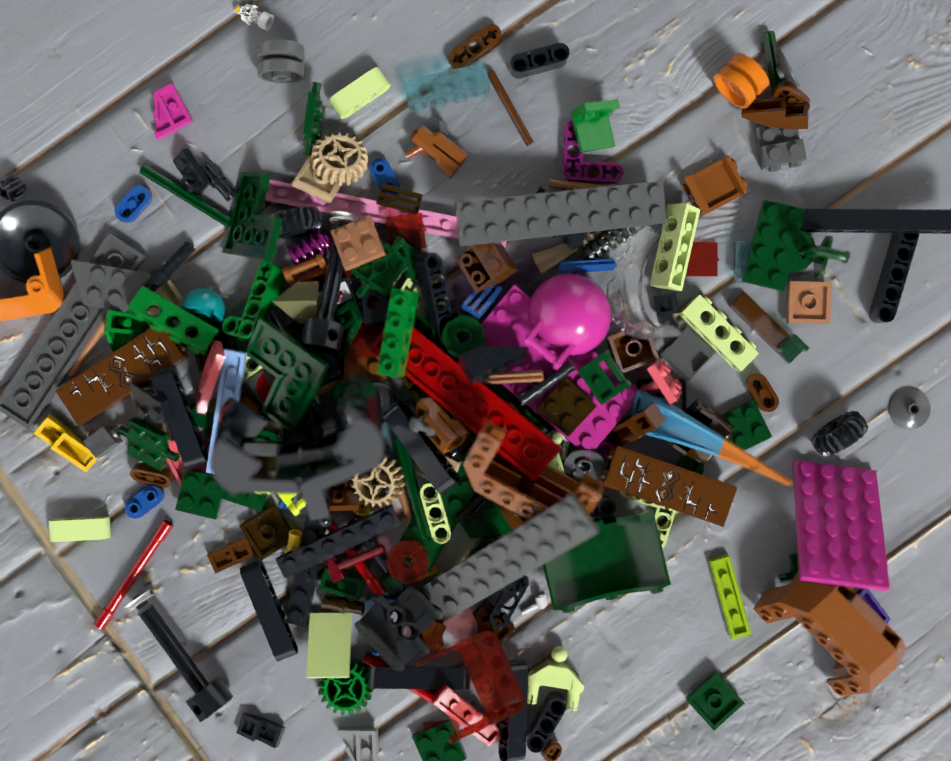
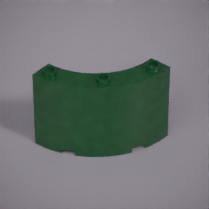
M653 509L630 512L626 516L618 517V515L594 519V523L599 528L595 535L543 564L553 610H562L563 613L573 612L575 607L604 598L606 600H614L618 598V595L651 591V594L664 591V587L671 585Z

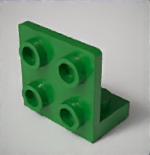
M618 99L584 103L570 111L580 152L615 147L609 116L613 115L612 112L620 108Z

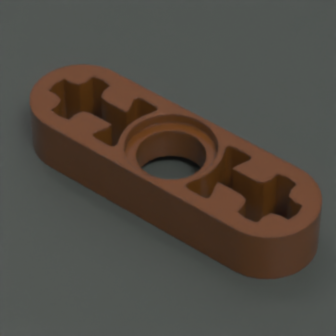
M489 24L452 50L449 54L451 68L462 70L496 46L501 40L500 28L495 24ZM488 32H496L495 39H493L492 37L487 39V46H485L483 40H485L488 37ZM477 42L480 44L481 49L479 52L474 53L470 51L469 45ZM463 49H465L467 54L462 58V63H461V64H460L459 62H455V63H454V61H455V57H454V56H456V55H457V57L463 56V55H464V50H463Z

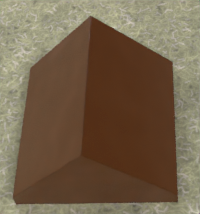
M647 321L607 336L608 349L612 353L611 357L622 373L659 360Z

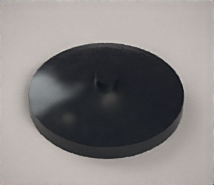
M25 200L14 203L0 212V269L5 274L27 284L30 278L40 275L35 254L47 248L52 250L60 279L73 269L71 260H78L81 242L74 222L64 211L44 201Z

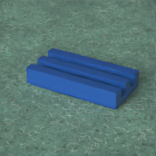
M494 285L485 289L475 303L469 307L480 293L473 291L462 304V308L480 319L502 292L503 288ZM492 290L494 293L489 297V299L485 302V304L480 308L478 312L475 311V309L480 305V303Z

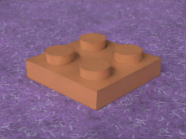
M371 215L331 231L346 271L386 255Z
M788 281L786 323L830 324L832 282Z

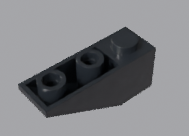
M479 346L461 355L458 364L471 385L476 382L480 384L488 380L490 375L504 372L508 369L507 366L513 363L515 365L522 363L526 359L529 348Z

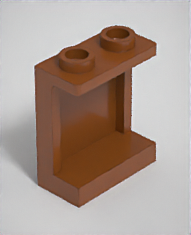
M729 155L680 181L692 206L700 209L699 218L748 192L745 179L740 177L737 171L738 166Z

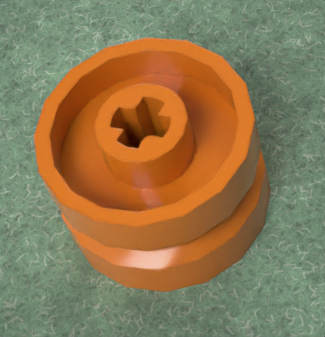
M736 53L727 62V67H722L715 74L713 80L716 88L725 99L736 107L745 109L755 100L756 95H760L767 88L769 79L756 61L745 54Z

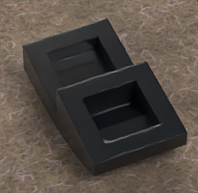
M243 713L236 733L253 742L259 740L273 748L279 747L285 727L260 716Z

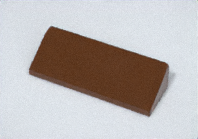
M744 291L729 306L772 349H777L788 334Z

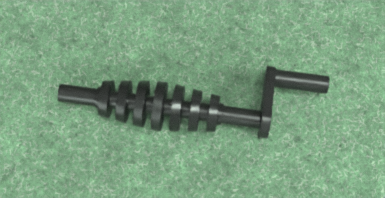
M635 227L610 229V234L606 230H602L601 235L603 239L597 234L594 237L596 244L591 240L588 243L590 249L586 246L583 247L582 254L574 260L595 259L594 255L600 258L603 256L601 250L605 254L610 253L608 245L612 250H615L617 248L615 241L621 245L624 242L621 236L627 239L630 236L628 231L634 233L636 231Z

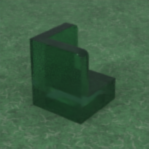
M788 334L782 344L773 350L787 364H790L801 352L808 351L809 347L796 334Z

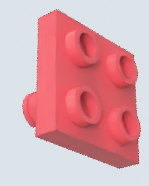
M659 358V360L652 362L647 368L654 380L640 389L645 392L648 391L647 393L652 396L662 391L669 404H672L682 394V386L678 379H673L669 373L671 369L667 362H662Z

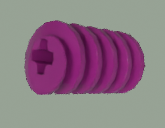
M324 228L323 234L316 230V238L309 234V242L302 238L301 246L294 242V250L289 246L286 247L295 265L311 259L312 256L316 257L315 254L319 252L326 256V249L331 250L332 242Z

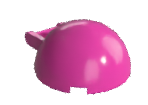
M566 273L556 275L543 282L531 297L529 312H531L532 324L535 327L523 341V344L526 346L530 345L553 364L552 367L555 370L563 364L569 354L584 355L594 350L603 341L610 327L611 309L606 294L597 283L578 274ZM537 333L550 346L561 351V355L557 357L534 338Z

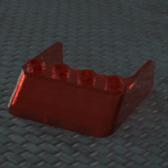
M483 631L463 638L416 661L417 666H420L453 650L457 651L464 661L484 708L482 719L450 734L448 739L450 744L519 713L525 706L523 693L499 638L492 631Z

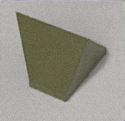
M319 281L296 282L273 302L298 324H304L306 318H317L320 306Z

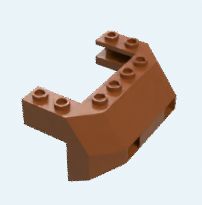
M487 419L463 464L474 491L528 520L572 493L588 514L591 513L602 496L605 485L603 480L599 482L590 477V473L585 472L581 480L577 481L548 465L534 482L497 452L507 429L504 427L501 429L491 424V420Z
M799 570L790 584L764 591L753 608L767 624L795 617L801 623V626L808 630L816 638L817 642L831 653L834 659L839 661V663L835 664L833 670L840 677L828 678L826 680V683L839 696L870 693L897 668L906 650L903 639L850 586L800 580Z

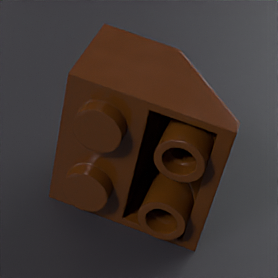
M501 242L470 245L455 257V260L476 293L504 281L518 270Z

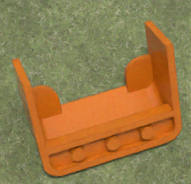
M51 248L35 254L40 275L33 276L27 281L28 294L0 299V321L57 312L65 300V295Z

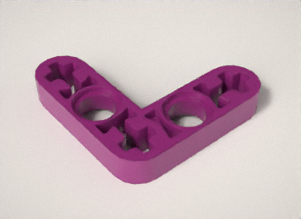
M569 121L564 130V178L567 181L614 184L619 182L624 174L623 168L619 164L583 162V152H580V150L577 156H570L567 149L572 145L579 149L578 141L568 142V139H572V131H569V129L573 126V121ZM567 160H579V163H574V170L578 171L574 177H571V174L567 172L571 168V162H567ZM590 167L597 168L599 172L598 177H589L587 170ZM602 167L605 168L604 172H611L612 168H614L615 172L619 173V175L614 179L611 174H605V179L601 178L603 174Z

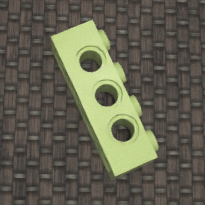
M668 204L666 223H663L651 276V286L662 290L682 291L700 209L689 204Z
M695 296L678 314L735 371H742L759 354L755 350V344L749 339L745 340L740 335L742 333L740 329L735 325L731 326L726 321L727 317L720 310L716 311L711 306L712 302L706 296ZM702 312H706L709 315L707 323L701 320ZM718 326L724 331L721 338L715 333ZM732 341L738 344L736 352H733L730 348Z

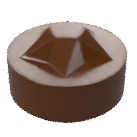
M550 739L541 751V756L546 761H556L562 753V747L556 740Z

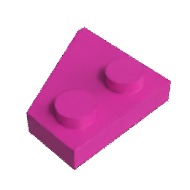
M173 83L153 92L155 104L154 119L156 120V132L154 133L157 140H161L194 122Z

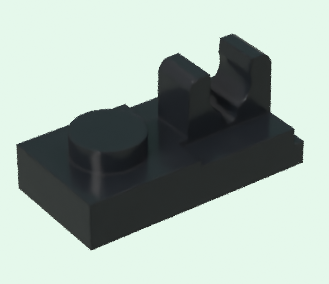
M188 148L182 149L173 160V163L183 176L181 182H188L190 185L187 191L200 195L211 182Z

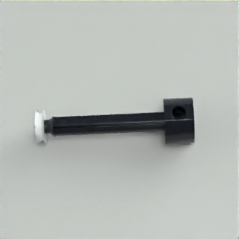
M332 211L330 213L332 217L329 218V221L337 225L334 228L337 229L360 218L348 212ZM334 239L332 240L317 318H306L304 320L300 344L307 349L331 354L340 353L344 326L334 322L344 270Z
M150 590L142 595H136L133 601L124 608H128L129 612L137 608L138 616L143 620L193 690L194 694L185 702L197 719L202 722L230 701L233 695L219 676L210 682L205 679L153 606L154 604L147 601L154 594H150Z

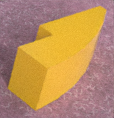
M50 413L34 432L36 436L50 444L52 450L84 472H87L98 459L90 452L80 436Z

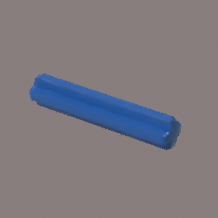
M613 258L561 261L558 268L562 274L612 271L616 267V263Z

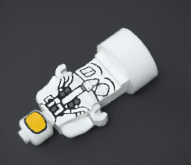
M246 4L245 6L236 5L234 7L235 12L240 14L241 19L249 26L254 22L258 24L259 28L266 31L272 28L274 16L267 12L261 13L257 11L256 8L258 6Z

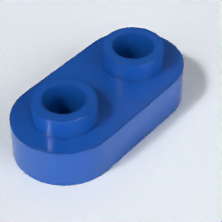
M378 158L371 163L370 173L380 192L382 183L392 184L394 187L401 188L387 160ZM379 165L384 167L382 172L376 170ZM388 190L385 191V193L391 195H399V193L391 192Z
M144 186L133 187L117 204L115 208L116 217L124 223L134 222L150 205L152 193ZM144 194V200L140 201L139 196ZM130 209L131 214L126 216L125 212Z
M155 485L147 486L125 504L126 514L133 519L144 516L164 500V490L162 487ZM150 492L154 493V495H155V498H154V499H150V497H149V493H150ZM133 505L138 507L137 512L133 511Z

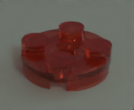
M417 540L400 541L393 546L388 554V571L396 580L399 579L404 581V583L417 582L423 578L428 570L429 554L425 547ZM406 556L414 560L410 567L407 566L408 564L406 566L403 564Z

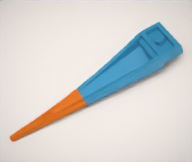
M641 389L636 392L630 415L655 402L667 419L657 429L645 435L717 456L785 485L793 483L787 477L674 405L669 404L663 398L657 399Z

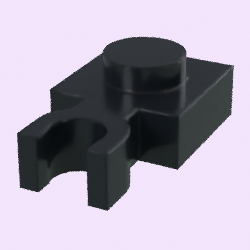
M676 293L655 295L653 298L657 316H664V330L669 329L668 321L674 323V328H678V320L674 317V314L680 312Z

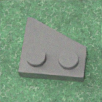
M338 728L337 734L339 737H342L346 745L345 750L348 756L352 758V761H379L378 728Z

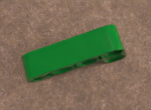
M266 260L259 264L242 318L235 316L227 317L222 324L224 333L239 340L250 342L259 319L264 318L267 312L275 309L276 304L273 301L279 297L285 278L282 267Z

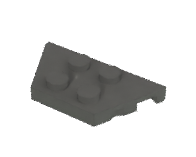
M71 260L83 304L88 306L129 312L128 306L142 285L153 275Z

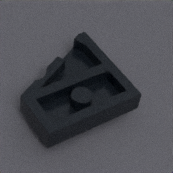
M139 381L129 383L136 407V415L140 420L147 423L164 424L172 421L166 399L156 395L151 389L144 390L141 388Z

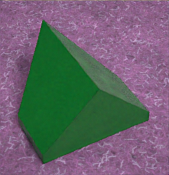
M107 310L104 332L112 352H115L146 332L147 322L135 320L130 316L131 313Z

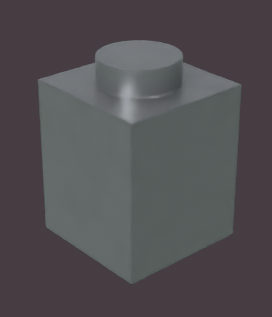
M109 425L103 426L83 442L94 457L99 458L105 456L123 441L120 438L121 434L117 433V429Z

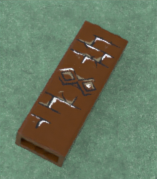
M150 328L56 389L55 392L78 426L86 425L131 396L132 392L129 383L139 381L141 388L152 382L151 372L169 366L176 367L189 358L187 354L189 350L184 343L178 344L169 339L167 333L163 331L158 333Z
M616 444L614 448L609 449L607 468L603 467L600 474V479L605 482L604 486L724 527L738 487Z

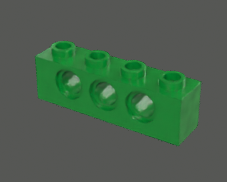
M144 286L140 288L128 306L132 318L139 322L143 320L148 322L150 328L158 333L162 331L167 333L169 339L178 344L181 342L186 344L188 350L197 355L199 353L205 355L218 335V329ZM150 308L160 310L156 316H151L147 312ZM173 318L178 320L179 324L175 327H170L167 325V321ZM193 329L198 335L194 338H189L185 333Z
M392 288L377 374L395 378L405 376L419 297L418 292Z

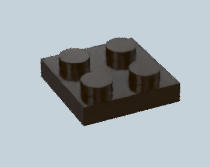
M565 377L541 402L537 409L569 437L597 405Z

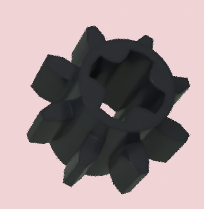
M13 175L0 179V196L3 199L17 202L25 197L23 192L26 191V185L19 177L14 178Z

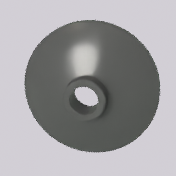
M779 49L777 53L779 67L775 69L781 80L786 78L796 87H799L800 85L781 49Z
M908 388L898 391L892 397L889 404V414L892 421L903 429L921 427L926 423L931 412L928 398L917 389ZM913 405L915 406L914 413L911 412V407Z
M589 449L575 450L564 461L566 474L577 481L581 480L585 472L590 473V477L598 480L603 467L606 468L603 457Z

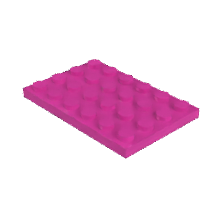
M794 460L792 472L800 580L881 591L889 590L890 582L876 471Z

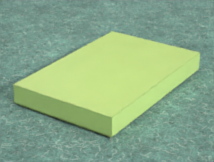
M310 613L307 678H350L352 613Z

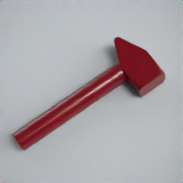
M381 544L340 562L334 556L328 558V572L333 583L346 577L345 568L384 553L386 551L384 545Z

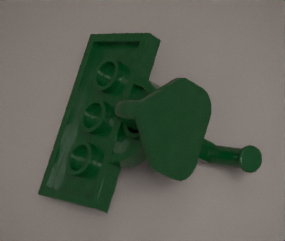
M764 199L762 200L742 282L784 292L790 271L797 272L806 269L813 262L814 278H821L825 272L828 258L839 260L845 264L850 260L851 254L849 251L844 252L832 249V236H825L820 246H816L814 239L807 232L801 230L806 209Z

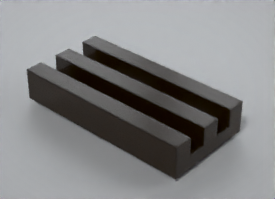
M382 183L377 205L418 216L423 194ZM388 190L417 198V201L385 193V191ZM388 198L391 200L410 204L416 207L414 210L411 208L383 201V199Z

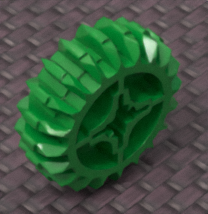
M350 658V673H352L350 678H321V681L318 682V687L321 688L318 691V695H324L321 698V703L328 702L326 709H329L331 706L334 707V714L337 710H341V715L343 716L345 711L348 710L351 716L354 709L359 713L361 706L366 707L368 704L367 700L372 698L370 693L374 689H368L369 671L364 672L365 665L358 666L359 660L352 664ZM330 679L334 681V685L337 687L335 694L331 691ZM357 679H359L362 684L361 694L358 692V688H356L355 682ZM351 682L349 689L347 687V689L341 691L343 684L345 686V684ZM348 697L351 700L345 701L341 700V698Z

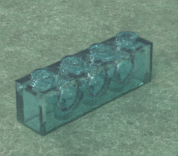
M485 63L403 81L409 111L414 110V112L424 111L426 107L430 106L435 108L443 107L446 103L452 101L462 103L470 97L479 99L486 97L490 93V83ZM471 81L473 86L471 88H464L462 83ZM445 85H450L453 90L445 93L442 91V88ZM424 90H431L433 92L430 97H423L421 95Z

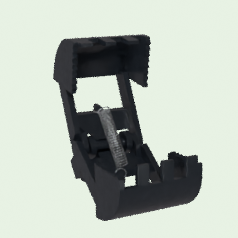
M349 373V387H347L344 395L341 396L339 403L336 404V411L353 418V421H350V425L318 438L316 443L253 440L269 422V419L264 418L263 415H259L254 410H250L244 404H240V401H236L235 398L229 397L220 409L210 455V468L214 477L223 488L233 495L237 492L302 493L310 521L317 520L321 527L330 526L333 522L332 515L330 514V486L371 469L377 470L382 460L383 417L382 399L379 390L365 377ZM255 456H276L275 466L271 467L267 472L269 475L272 474L273 477H251L262 465L259 458H255Z

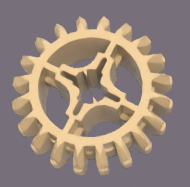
M330 132L329 137L323 135L321 140H317L315 146H313L311 155L312 168L316 170L317 177L322 176L323 182L330 180L331 186L334 182H337L339 186L345 182L349 186L351 181L356 183L358 177L362 178L367 170L368 155H366V148L363 147L362 141L357 142L356 136L349 138L348 133L342 136L340 132L337 135H333Z
M387 454L384 458L382 456L377 470L373 469L371 473H361L349 478L354 481L350 483L349 487H355L356 490H354L353 494L358 493L360 496L358 497L359 501L364 499L365 506L370 503L372 508H376L378 505L380 508H384L386 504L390 506L393 504V501L399 499V494L403 493L404 489L402 487L405 485V481L401 479L404 477V474L399 473L401 466H395L396 459L389 460L390 454ZM391 487L389 493L380 494L383 488Z

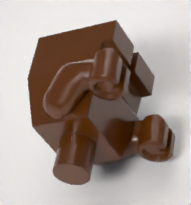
M433 621L419 638L429 649H442L445 642L441 638L446 626Z

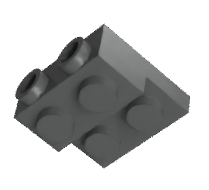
M763 126L753 130L761 170L768 169L769 172L781 170V166L789 165V168L801 166V162L807 159L804 141L800 139L798 129Z

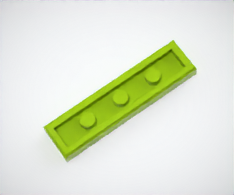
M725 554L708 559L730 638L733 640L751 635L730 555Z

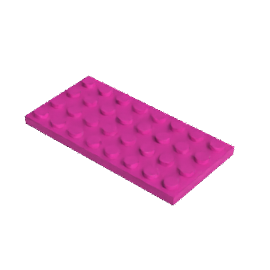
M514 285L481 324L486 337L484 346L528 347L529 351L526 359L518 365L513 363L507 366L508 369L505 371L543 370L545 376L554 369L552 367L553 364L530 345L526 346L523 344V341L535 327L532 324L531 312H529L531 298ZM537 333L534 338L559 357L562 352L550 346ZM592 350L584 355L569 354L566 360H570L576 369L568 374L566 378L597 405L569 437L537 409L541 402L562 380L543 392L544 395L536 397L526 405L576 447L594 451L632 407L635 394L639 389L632 384L601 406L577 372L580 367L598 356ZM604 360L600 362L599 365L614 387L619 385L620 383ZM531 382L501 384L516 396L527 389Z

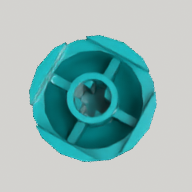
M208 286L190 291L186 295L181 307L183 310L209 324L222 322L225 314L224 300L215 292L214 288Z

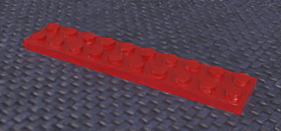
M413 326L405 375L478 436L487 419L491 420V424L501 429L503 427L506 428L507 431L497 452L535 482L562 447L484 383L479 384L476 382L471 385L458 362ZM384 330L371 345L379 354L381 353Z

